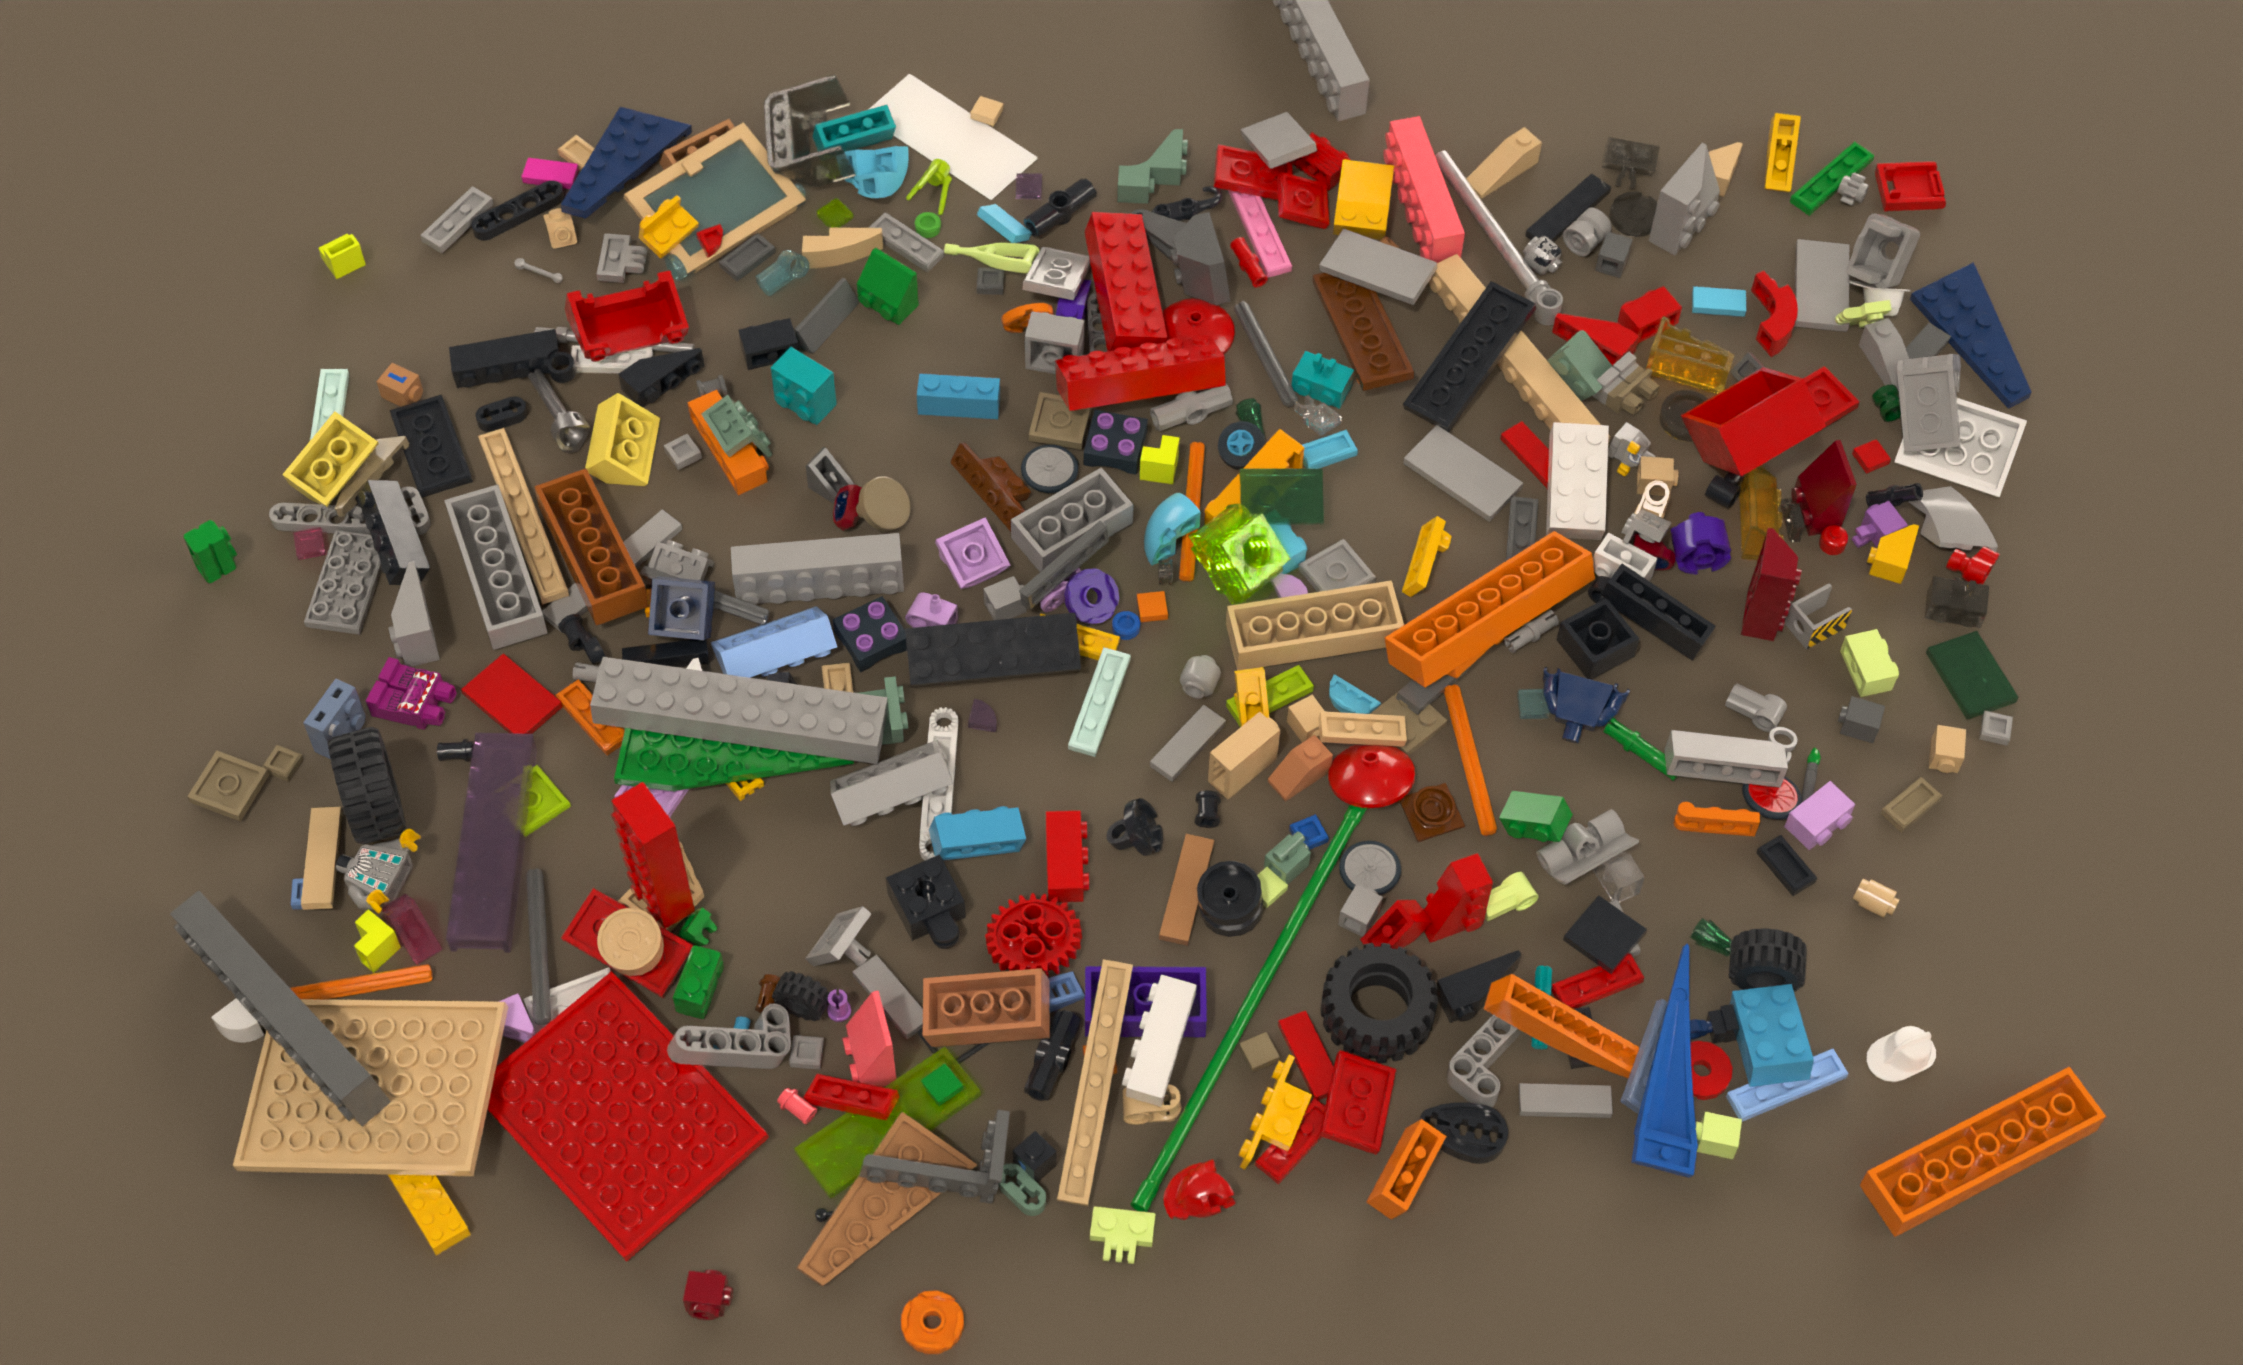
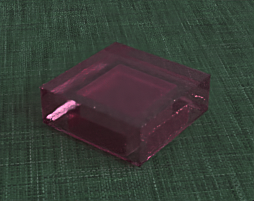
M321 527L293 532L298 560L326 555Z

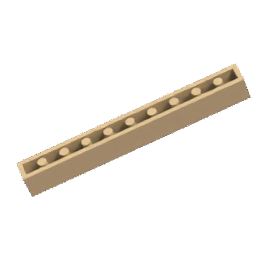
M1458 254L1437 263V270L1429 280L1431 290L1438 293L1443 299L1446 308L1450 311L1452 310L1457 316L1459 323L1462 322L1485 290V286ZM1521 330L1497 366L1504 373L1505 379L1516 387L1521 398L1534 409L1537 418L1543 420L1550 428V431L1554 422L1601 425ZM1608 434V445H1609V441H1610V437H1611L1609 434Z

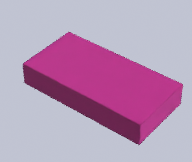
M528 158L522 174L523 183L540 185L546 181L554 180L558 181L563 188L570 189L577 178L579 167L578 164Z

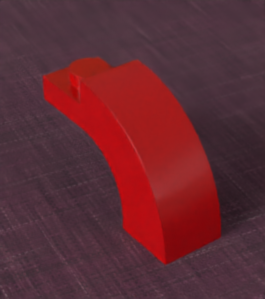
M1765 271L1755 274L1751 291L1767 309L1770 318L1760 323L1756 340L1768 355L1773 357L1785 348L1791 338L1798 315V304L1795 294L1789 285L1779 288L1776 281L1770 278Z

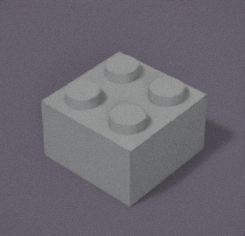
M1031 312L1025 334V369L1056 374L1055 360L1062 359L1067 355H1084V320L1051 315L1044 312Z

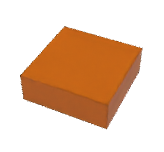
M1164 591L1137 594L1140 622L1168 620Z

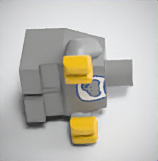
M1627 422L1616 433L1608 449V456L1610 458L1615 457L1622 462L1617 472L1623 476L1629 473L1631 467L1639 465L1641 456L1656 457L1648 452L1651 442L1639 429Z

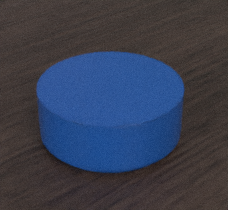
M1130 611L1116 614L1112 620L1114 635L1120 636L1122 640L1135 638L1140 631L1139 617Z

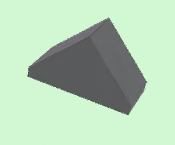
M826 447L822 448L805 465L808 488L833 504L840 488L846 485H855Z

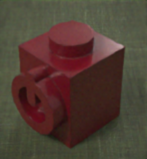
M711 1269L704 1272L689 1271L683 1296L686 1312L691 1317L700 1320H713L723 1316L725 1306L731 1305L733 1297V1287H729L727 1276L723 1275L720 1271Z

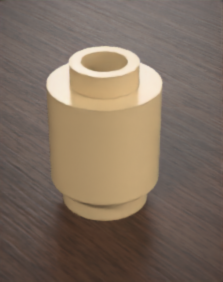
M1864 878L1853 897V900L1859 902V906L1883 918L1886 913L1892 915L1900 901L1895 898L1896 891L1872 879L1868 881Z

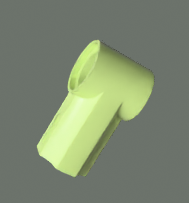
M1516 872L1510 875L1500 886L1491 890L1485 915L1487 921L1513 909L1517 911L1525 910L1538 900V894L1523 872Z

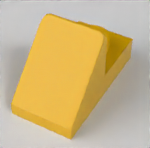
M1264 668L1234 671L1237 693H1234L1241 727L1259 712L1266 718H1269Z

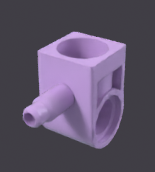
M919 593L907 612L905 619L913 628L956 624L958 621V609L956 604L940 599L937 594Z

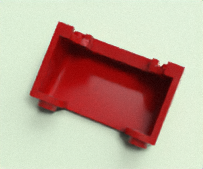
M670 270L657 273L658 280L650 284L649 280L644 281L643 287L595 298H593L592 293L587 294L586 298H583L580 290L567 293L564 310L586 359L598 362L610 355L667 342L669 344H676L684 340L689 326Z

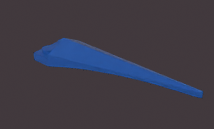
M1687 943L1681 950L1633 1134L1635 1135L1631 1163L1690 1178L1694 1175L1698 1144L1691 1070L1689 945Z

